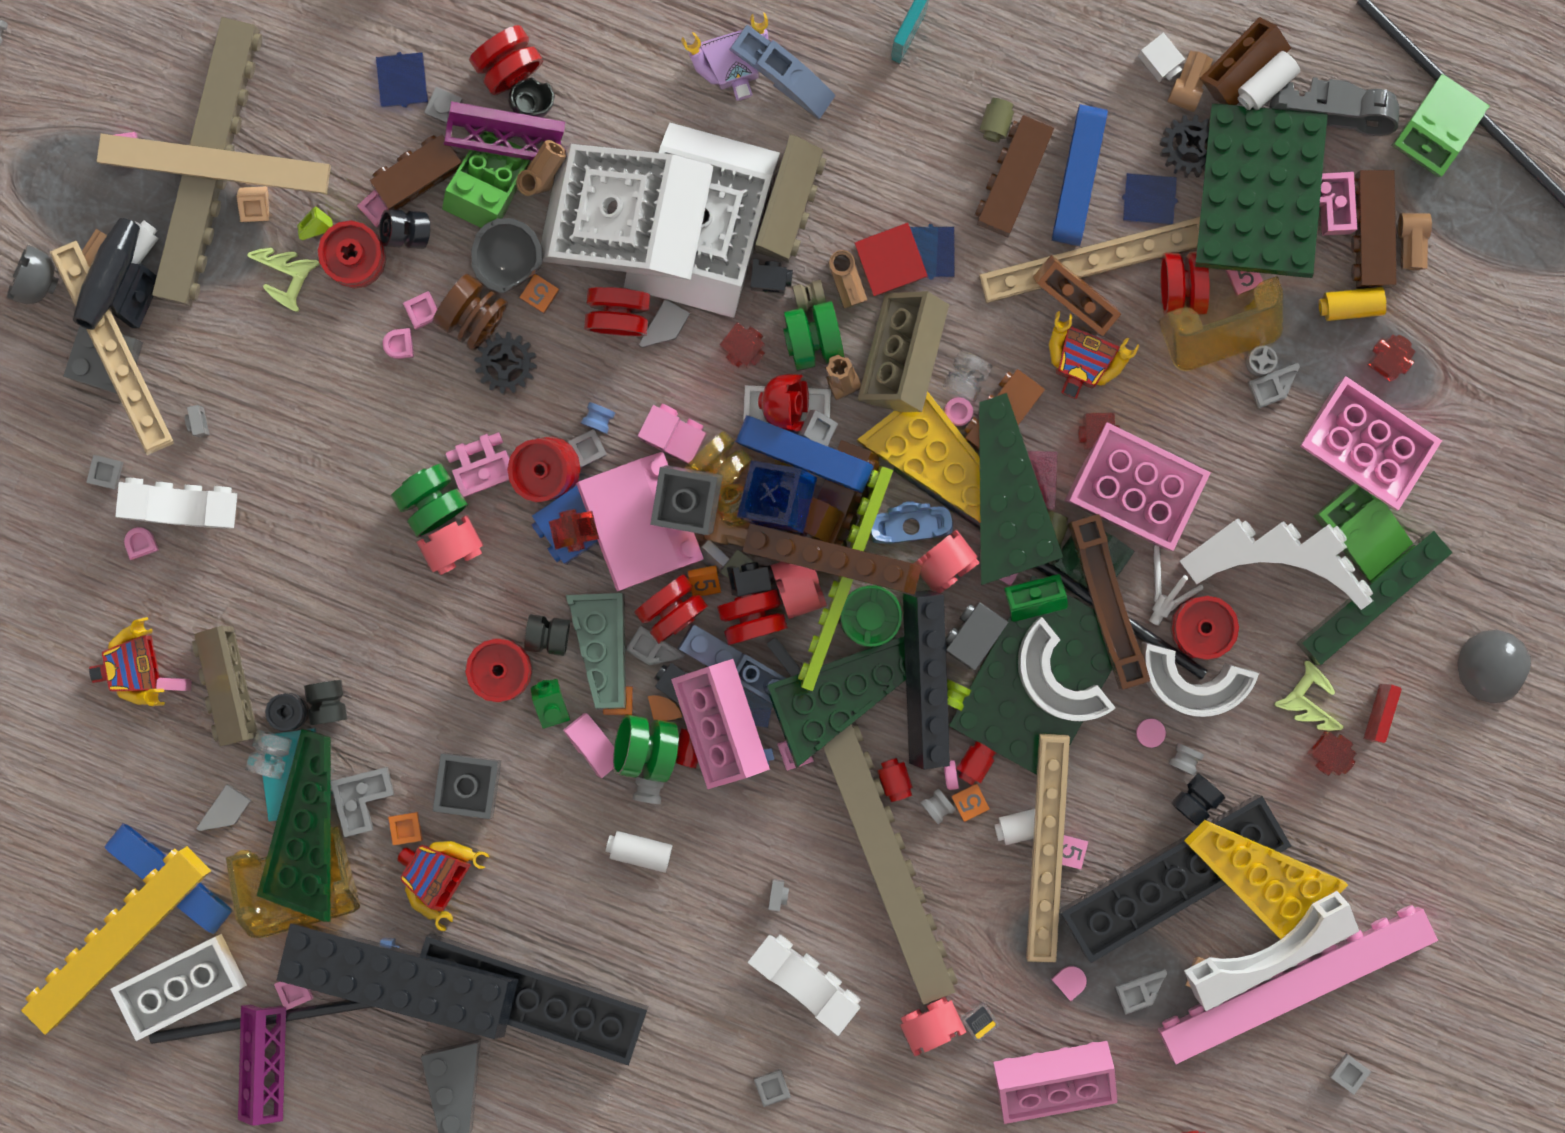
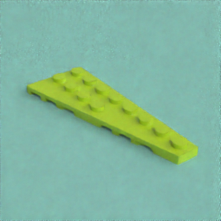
M879 466L878 471L872 470L867 486L870 487L867 498L862 497L857 510V514L861 515L857 526L852 525L847 541L851 542L849 548L864 551L893 470L883 466ZM839 576L838 581L833 580L828 597H831L828 609L823 608L818 624L822 625L818 636L813 635L808 651L812 653L809 664L803 663L798 679L803 680L801 683L802 688L811 691L814 689L853 579Z

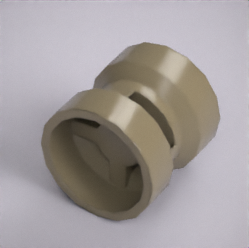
M820 279L812 281L810 285L803 286L798 284L792 286L797 309L802 308L804 312H807L809 308H813V305L826 302ZM806 293L809 294L810 301H808Z

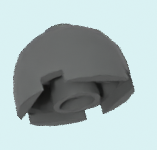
M27 244L26 250L24 249L13 275L14 284L9 286L6 298L22 304H36L43 300L47 292L50 294L54 293L59 278L54 277L55 266L47 253Z

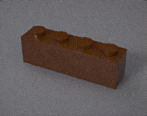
M1025 115L1022 116L1020 122L1014 120L1008 137L1013 138L1009 149L1006 147L1002 148L997 163L1001 164L998 175L991 174L986 189L990 190L987 201L981 199L975 212V216L980 217L977 225L1007 238L1009 237L1055 128Z
M1360 170L1355 174L1354 178L1357 230L1351 238L1352 253H1356V264L1352 265V281H1356V289L1392 288L1396 285L1395 170Z
M843 440L840 441L837 448L838 451L866 461L874 466L873 470L878 471V460L880 458L878 455ZM824 480L817 499L842 511L828 543L847 547L846 539L852 525L857 523L858 516L856 514L862 497L867 498L868 496L867 484L863 493H860L829 480Z

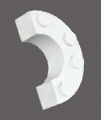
M126 478L125 483L119 482L115 517L153 523L232 529L235 523L237 493H231L232 488L214 486V491H202V486L185 485L184 490L173 489V483L156 482L155 486L144 485L143 479Z
M1042 617L1038 618L1024 635L1018 654L1020 680L1030 699L1045 712L1071 721L1096 719L1114 710L1115 706L1098 685H1093L1081 691H1072L1064 688L1056 681L1051 672L1050 658L1053 648L1060 639Z
M1145 642L1141 644L1140 651L1143 654L1151 680L1147 682L1148 687L1163 703L1187 715L1206 717L1219 715L1231 710L1248 696L1259 673L1252 670L1224 664L1220 674L1212 681L1201 685L1189 684L1178 674L1175 665L1176 651Z
M780 934L777 938L769 935L748 963L767 979L779 985L800 1001L815 1015L816 1019L839 1036L859 1011L860 1006L858 1003L861 999L848 989L844 991L839 986L842 981L828 971L825 975L817 968L820 963L806 953L802 957L791 948L793 944Z

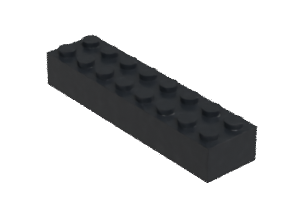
M1256 794L1210 821L1215 825L1280 853L1291 847L1289 840L1262 795ZM1191 833L1059 909L1065 923L1090 963L1226 885L1184 841Z
M303 922L290 923L276 981L491 1039L505 1037L518 979Z
M432 933L426 936L420 954L518 979L507 1025L629 1066L649 1006Z

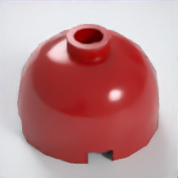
M802 374L778 375L772 378L765 386L764 391L759 394L758 406L759 409H762L763 415L769 424L792 432L801 430L805 422L801 421L802 412L808 413L809 408L807 381H801V378L804 377Z

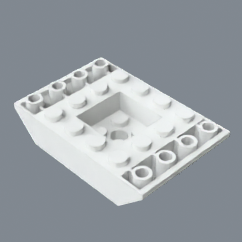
M669 123L659 153L673 154L714 166L705 207L710 217L701 226L691 280L627 272L624 288L646 292L651 296L734 318L780 153Z
M570 144L564 147L567 157L554 177L541 240L543 262L691 280L714 166L673 154ZM616 200L618 204L616 211L608 214V205Z

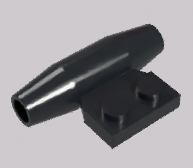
M119 218L100 245L82 283L73 321L79 326L94 330L111 307L112 314L131 328H140L154 297L152 294L157 275L142 264L132 263L140 232V226L135 222Z

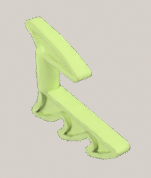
M273 248L249 252V258L293 277L286 293L267 284H264L263 288L282 305L292 311L299 312L296 302L297 296L309 272L320 265L319 261L303 259L287 264L292 258L298 256L296 252H286L271 257L268 256L274 253Z
M1304 661L1305 675L1286 698L1274 702V705L1285 710H1306L1301 715H1295L1294 719L1298 721L1323 720L1324 723L1317 724L1316 729L1328 731L1342 730L1343 725L1303 696L1313 682L1327 693L1335 694L1330 682L1321 671L1310 661Z

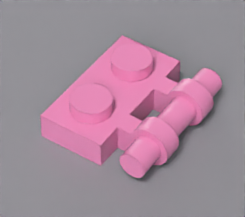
M499 432L490 436L488 434L479 437L480 440L467 445L461 443L455 446L456 449L446 452L449 463L457 460L461 461L462 467L452 470V473L464 498L509 481L507 471L509 463L508 453L504 450L495 454L493 446L503 443ZM484 450L486 458L471 463L469 456Z

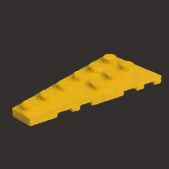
M928 391L922 412L893 411L856 440L980 523V457Z
M1206 820L1184 840L1280 940L1296 927L1307 913L1311 904L1336 891L1340 894L1348 886L1346 882Z

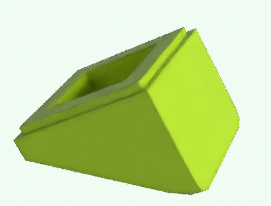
M316 206L313 207L297 225L299 239L305 240L324 234L328 228L333 226L332 219Z

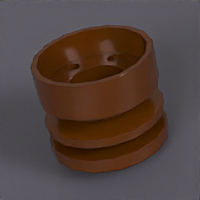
M465 274L441 302L433 317V323L447 333H451L458 326H461L457 340L463 343L470 336L466 347L475 351L495 332L502 320L508 302L500 298L494 303L496 293L492 291L482 299L479 298L484 285L471 275Z

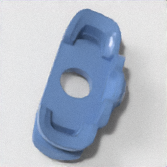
M907 501L897 507L889 508L887 513L877 514L870 536L874 543L886 544L933 539L951 534L953 531V521L949 510L945 507H931L928 503L921 504ZM908 519H914L920 525L919 531L914 535H909L903 530V524Z

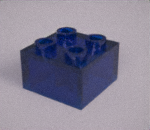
M751 460L737 517L758 526L803 533L817 477L801 468Z

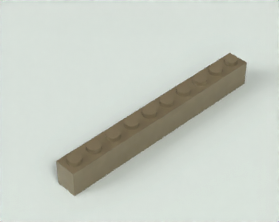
M221 17L190 146L235 151V146L232 145L234 134H238L241 128L242 119L239 117L241 106L245 107L248 100L247 82L248 79L253 78L255 72L254 53L260 50L262 44V35L259 34L260 30L255 25ZM182 175L152 294L154 297L191 307L193 300L196 301L198 299L200 284H197L199 274L204 273L207 265V256H204L206 246L211 245L214 229L211 226L213 218H217L219 215L221 201L218 198L220 190L225 189L227 181Z
M851 724L823 748L921 1001L925 1005L955 993L953 985L958 984L953 968L946 969L943 958L947 957L942 940L936 942L932 931L937 929L931 913L925 915L922 904L926 903L921 886L915 888L911 877L916 875L910 859L904 861L901 850L905 849L900 832L894 834L890 823L895 822L890 806L883 807L880 796L884 795V791L879 778L873 780L869 769L874 768L869 752L862 753L859 742L864 740L858 724L855 726Z

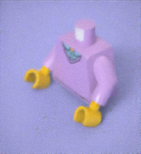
M763 12L764 21L760 24L754 22V15L752 14L750 16L752 28L768 39V31L766 29L768 18L766 13ZM742 30L701 42L699 37L692 32L695 41L691 45H687L682 37L681 43L689 51V56L696 72L710 84H718L720 89L732 87L737 101L747 99L753 95L749 81L759 78L758 71L729 50Z

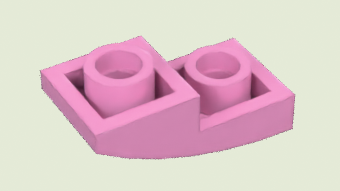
M587 713L582 714L563 730L575 749L585 757L598 777L603 778L614 769V746Z

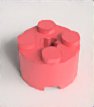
M468 515L460 518L463 524L458 526L455 521L428 535L431 541L425 543L424 539L416 542L432 572L438 571L442 575L456 567L454 562L463 557L465 561H469L482 554L480 547L484 545Z
M955 530L913 564L922 566L920 576L932 591L942 593L957 581L956 574L962 577L980 562L976 559L978 556L960 533Z
M785 562L771 565L788 619L827 606L815 570Z
M943 997L927 1005L928 1011L924 1013L917 1009L901 1017L903 1023L900 1024V1027L914 1057L922 1053L920 1048H923L925 1053L951 1041V1038L956 1036L954 1033L956 1031L959 1036L966 1033L952 1000L947 1001L946 997Z

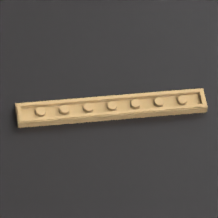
M108 134L100 135L97 163L321 194H327L331 169L330 164Z
M1200 217L1053 255V257L1082 279L1162 258L1163 253L1189 251L1197 248ZM1049 257L980 274L979 278L986 303L1043 289L1035 282L1033 276Z
M77 241L50 251V255L76 307L82 283L90 267ZM108 309L94 330H86L146 455H149L174 444L118 325L110 309Z
M1039 734L1026 953L1028 962H1056L1069 735Z

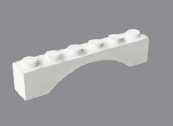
M1336 891L1311 904L1307 913L1296 927L1270 947L1255 954L1239 958L1220 959L1209 957L1184 970L1194 996L1205 1011H1208L1234 996L1246 992L1257 984L1271 979L1280 972L1296 966L1301 961L1321 953L1324 949L1347 939L1349 936L1359 932L1350 905Z

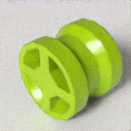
M947 679L948 705L962 711L964 708L963 701L965 697L970 695L972 690Z

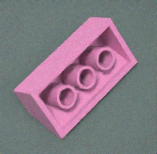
M733 659L671 679L707 789L770 770Z
M1107 1041L1091 1042L1087 1045L1071 1048L1064 1047L1055 1051L1033 1053L1028 1056L1005 1058L1001 1061L993 1062L1004 1124L1117 1103L1115 1069Z

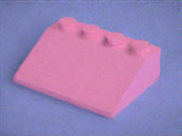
M1345 376L1335 385L1322 405L1300 447L1398 511L1442 440Z
M1106 422L1079 470L1065 502L1092 515L1100 514L1101 519L1167 551H1174L1211 472Z
M663 452L635 460L576 483L617 591L683 569L704 559L693 532L650 525L659 469L661 466L668 465Z

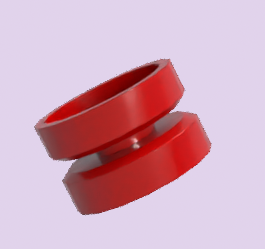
M521 25L512 26L494 35L479 46L469 58L470 63L478 74H486L483 82L492 95L506 92L516 83L527 79L543 63V58L535 47H526L529 37Z
M352 220L338 222L328 228L320 239L318 247L319 263L325 273L341 286L352 289L366 287L375 282L384 271L387 260L385 246L382 245L379 236L365 224ZM352 251H355L357 253V256L355 258H349V254Z
M1179 252L1163 253L1160 287L1164 316H1180L1185 304L1190 315L1207 314L1210 290L1209 268L1195 267L1196 252L1188 253L1185 265Z
M618 287L588 288L587 305L604 311H592L585 314L584 329L586 331L617 336H647L648 320L643 316L631 313L648 311L650 294Z
M553 436L527 440L517 446L509 458L507 468L509 482L515 492L524 499L533 502L549 501L561 497L574 488L579 480L581 470L579 457L574 448L565 440Z
M684 574L669 583L634 611L642 623H649L658 616L661 617V620L651 627L650 634L658 644L671 635L681 632L696 620V616L708 607L700 595H694L685 602H682L681 599L693 587Z
M777 589L760 594L758 592L734 598L732 602L717 606L721 621L728 622L736 619L740 621V624L727 627L724 631L728 645L788 629L784 614L776 613L769 616L765 614V611L777 608L781 604Z
M1202 596L1191 598L1178 607L1172 616L1170 630L1172 640L1181 652L1191 658L1208 660L1219 658L1231 650L1237 641L1239 624L1237 615L1229 604L1220 598ZM1203 623H1208L1210 629L1206 630L1207 633L1201 631Z
M492 639L484 641L473 649L467 659L465 672L468 684L476 695L486 701L504 702L515 699L526 690L531 682L533 668L530 656L522 646L511 640ZM501 665L504 672L501 676H497V672L493 670L494 666Z

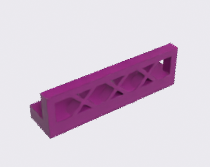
M451 101L444 145L533 161L539 151L536 145L540 142L551 140L561 145L565 122ZM453 125L464 127L470 135L464 139L451 137ZM485 131L493 132L498 140L493 144L484 143L479 135ZM514 136L521 137L527 145L521 149H516L507 140Z
M251 1004L241 1006L238 1120L252 1126L283 1121L286 1007L284 1006L260 1008ZM276 1014V1025L269 1032L266 1028V1015ZM272 1041L276 1045L275 1054L268 1060L265 1057V1049ZM271 1070L275 1074V1081L268 1089L264 1085V1077ZM271 1099L274 1102V1114L263 1116V1106Z

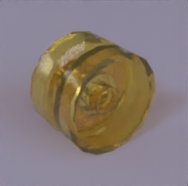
M723 431L708 443L687 464L685 469L723 475L720 491L724 493L742 475L741 473L753 459L743 449L735 451L726 458L725 456L734 447L735 441Z

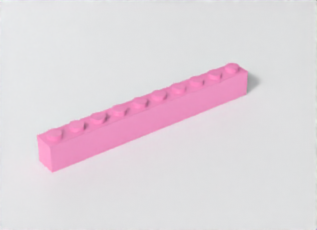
M1413 905L1404 907L1397 911L1398 916L1390 920L1387 917L1381 918L1371 923V929L1365 932L1359 930V932L1349 936L1345 941L1324 949L1321 953L1301 961L1296 966L1280 972L1271 979L1257 984L1217 1007L1205 1011L1202 1005L1199 1004L1188 1010L1189 1014L1180 1019L1178 1016L1166 1019L1162 1022L1163 1027L1158 1028V1031L1172 1061L1178 1064L1437 942L1438 939L1424 909L1414 908Z

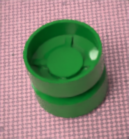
M832 301L813 305L814 322H808L802 308L784 312L787 327L783 328L789 357L793 356L797 371L815 367L816 350H820L826 364H829V359L836 355L845 358Z
M442 463L432 466L427 470L426 468L410 476L390 496L400 512L417 507L418 510L407 520L417 538L442 526L468 506V503L458 489L444 494L441 493L452 481Z
M868 585L857 588L848 594L839 621L843 632L853 642L863 646H879L890 641L898 632L902 622V610L897 598L890 591L880 586Z
M625 715L621 720L615 739L613 753L615 774L637 778L642 771L644 779L666 783L673 772L677 757L679 735L676 723L654 720L649 727L647 718Z

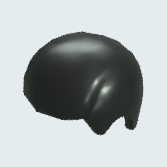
M532 77L516 83L510 89L508 104L514 113L543 118L551 110L555 95L549 83H540Z

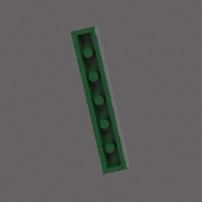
M1435 531L1426 532L1377 576L1366 583L1373 592L1370 596L1373 601L1361 610L1351 598L1347 599L1296 644L1314 665H1322L1453 552Z

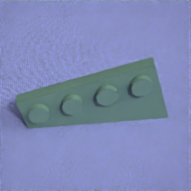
M624 594L566 595L574 629L580 644V652L585 663L595 709H626Z

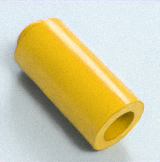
M1374 287L1326 292L1323 295V299H1319L1320 316H1325L1326 321L1383 316L1386 314L1384 288Z

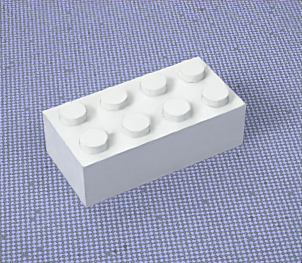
M220 934L111 988V991L135 1040L138 1041L242 989L247 984L223 935Z

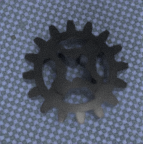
M1183 115L1181 123L1174 119L1171 122V128H1165L1163 132L1165 137L1161 138L1159 144L1165 148L1161 150L1160 156H1168L1165 166L1168 167L1173 164L1175 166L1174 174L1183 170L1185 178H1188L1190 172H1194V175L1198 178L1202 173V169L1205 171L1207 151L1204 146L1208 142L1209 127L1207 125L1209 119L1206 118L1201 123L1198 122V115H1194L1192 121H1189L1187 116ZM1174 137L1176 138L1175 142L1178 144L1176 150L1173 149ZM1194 144V145L1196 146V148H1194V147L1188 148L1186 145L1192 146V145Z
M507 332L505 338H502L499 333H495V341L492 342L488 338L486 340L488 345L486 348L478 347L482 357H476L474 361L481 364V367L477 368L475 372L477 374H484V377L480 380L482 384L491 382L489 390L492 392L497 387H500L502 395H505L507 388H510L512 393L516 394V386L520 385L525 389L527 386L524 380L526 378L534 379L533 375L529 372L530 369L534 370L538 367L536 364L531 363V360L537 357L536 353H528L532 345L529 342L522 345L523 337L521 335H518L513 340L511 332ZM501 346V350L494 356L490 355L496 347ZM514 346L521 350L525 360L515 357ZM505 356H508L509 360L515 363L512 366H507V370H504L501 365L496 363L504 361ZM487 367L495 368L498 371V381L490 375ZM517 371H523L517 379L511 381L513 374Z

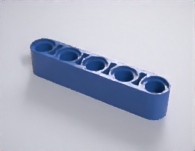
M1079 104L1051 241L1079 247L1081 245L1107 119V109Z
M746 415L735 440L737 444L860 493H863L874 467L866 461Z
M124 823L104 846L111 855L141 879H144L155 868L159 871L165 865L162 860L167 855L132 827ZM199 883L176 906L212 934L217 932L233 912L229 905L202 883Z

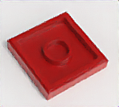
M908 222L854 242L874 297L928 277Z
M1392 684L1379 685L1363 739L1379 743L1386 742L1402 691L1401 687Z

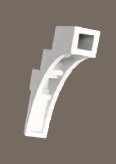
M1238 518L1180 560L1196 584L1217 572L1237 565L1258 562L1284 563L1307 569L1328 579L1344 591L1361 610L1373 601L1370 598L1373 594L1370 587L1364 580L1358 582L1352 574L1355 571L1352 563L1346 556L1341 559L1338 555L1347 548L1344 543L1347 538L1338 526L1333 528L1330 524L1301 544L1298 540L1301 538V535L1292 523L1287 525L1283 521L1255 541L1253 536L1256 533L1246 520L1241 522Z

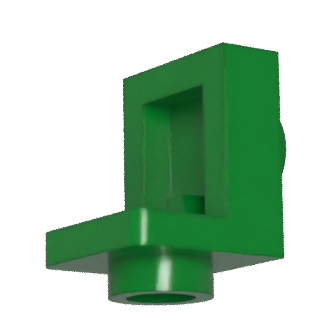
M558 679L543 680L530 688L532 701L543 729L570 721Z

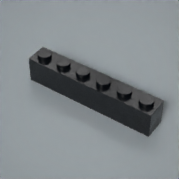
M930 590L916 591L915 595L903 593L909 764L923 770L950 766L944 594Z

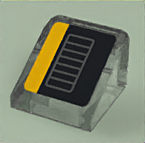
M984 1001L960 1017L976 1043L983 1040L1000 1026Z

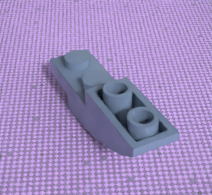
M749 25L743 28L729 49L771 80L775 88L818 120L835 97V94L796 57L774 40L770 42Z
M691 624L677 648L706 667L733 659L742 687L770 703L772 702L766 686L786 679L694 624Z

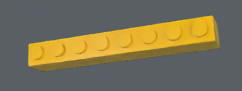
M188 846L180 851H177L176 848L173 849L162 860L165 865L159 871L155 868L143 879L146 885L140 891L136 888L123 899L126 905L120 911L117 908L111 911L103 920L106 925L100 931L95 928L84 939L87 944L81 950L75 948L64 959L67 964L61 970L58 967L55 968L44 979L47 984L42 989L39 987L35 988L25 998L28 1003L21 1011L44 1035L53 1030L211 872Z

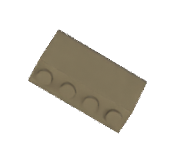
M790 134L755 244L756 253L788 263L791 256H797L801 240L796 239L799 228L805 230L810 214L805 212L808 201L814 202L818 186L813 185L816 174L822 175L827 160L822 158L823 149L795 135Z
M928 291L885 293L858 401L898 412H922L949 308L948 303Z
M219 626L195 633L196 640L192 641V647L196 658L200 657L202 668L199 669V678L201 684L207 687L208 696L205 697V704L208 713L213 714L215 724L211 726L215 742L219 741L220 746H226L256 739L259 735L234 626Z

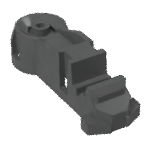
M1313 77L1309 90L1305 92L1304 96H1299V91L1294 90V82H1289L1271 98L1269 108L1328 114L1327 126L1354 129L1359 133L1370 136L1389 135L1395 132L1399 125L1400 106L1394 93L1383 89L1363 90L1348 81L1329 79V81H1324ZM1367 120L1378 122V127L1367 126Z

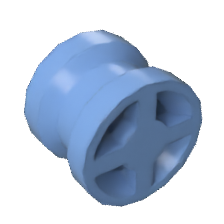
M589 402L587 406L588 414L582 418L581 424L607 434L609 420L614 418L615 412Z

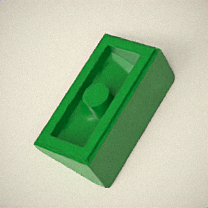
M1060 574L1004 588L1013 622L1068 608V599Z

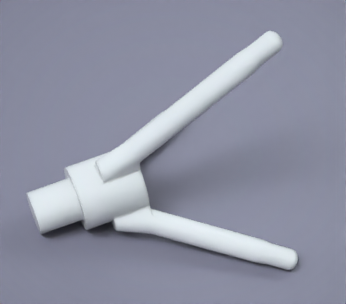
M1154 545V602L1156 603L1152 608L1154 612L1149 621L1159 626L1164 617H1168L1169 613L1178 605L1203 590V586L1199 585L1173 600L1188 580V577L1184 575L1168 596L1163 595L1161 589L1159 546Z

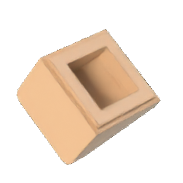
M268 187L239 188L237 202L240 222L269 221Z

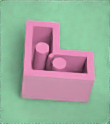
M1354 172L1322 173L1320 195L1322 236L1352 234L1357 230Z
M661 404L660 408L653 405L638 434L639 439L692 466L707 436L702 431L704 426L691 419H688L687 423L681 421L677 417V411L665 404Z

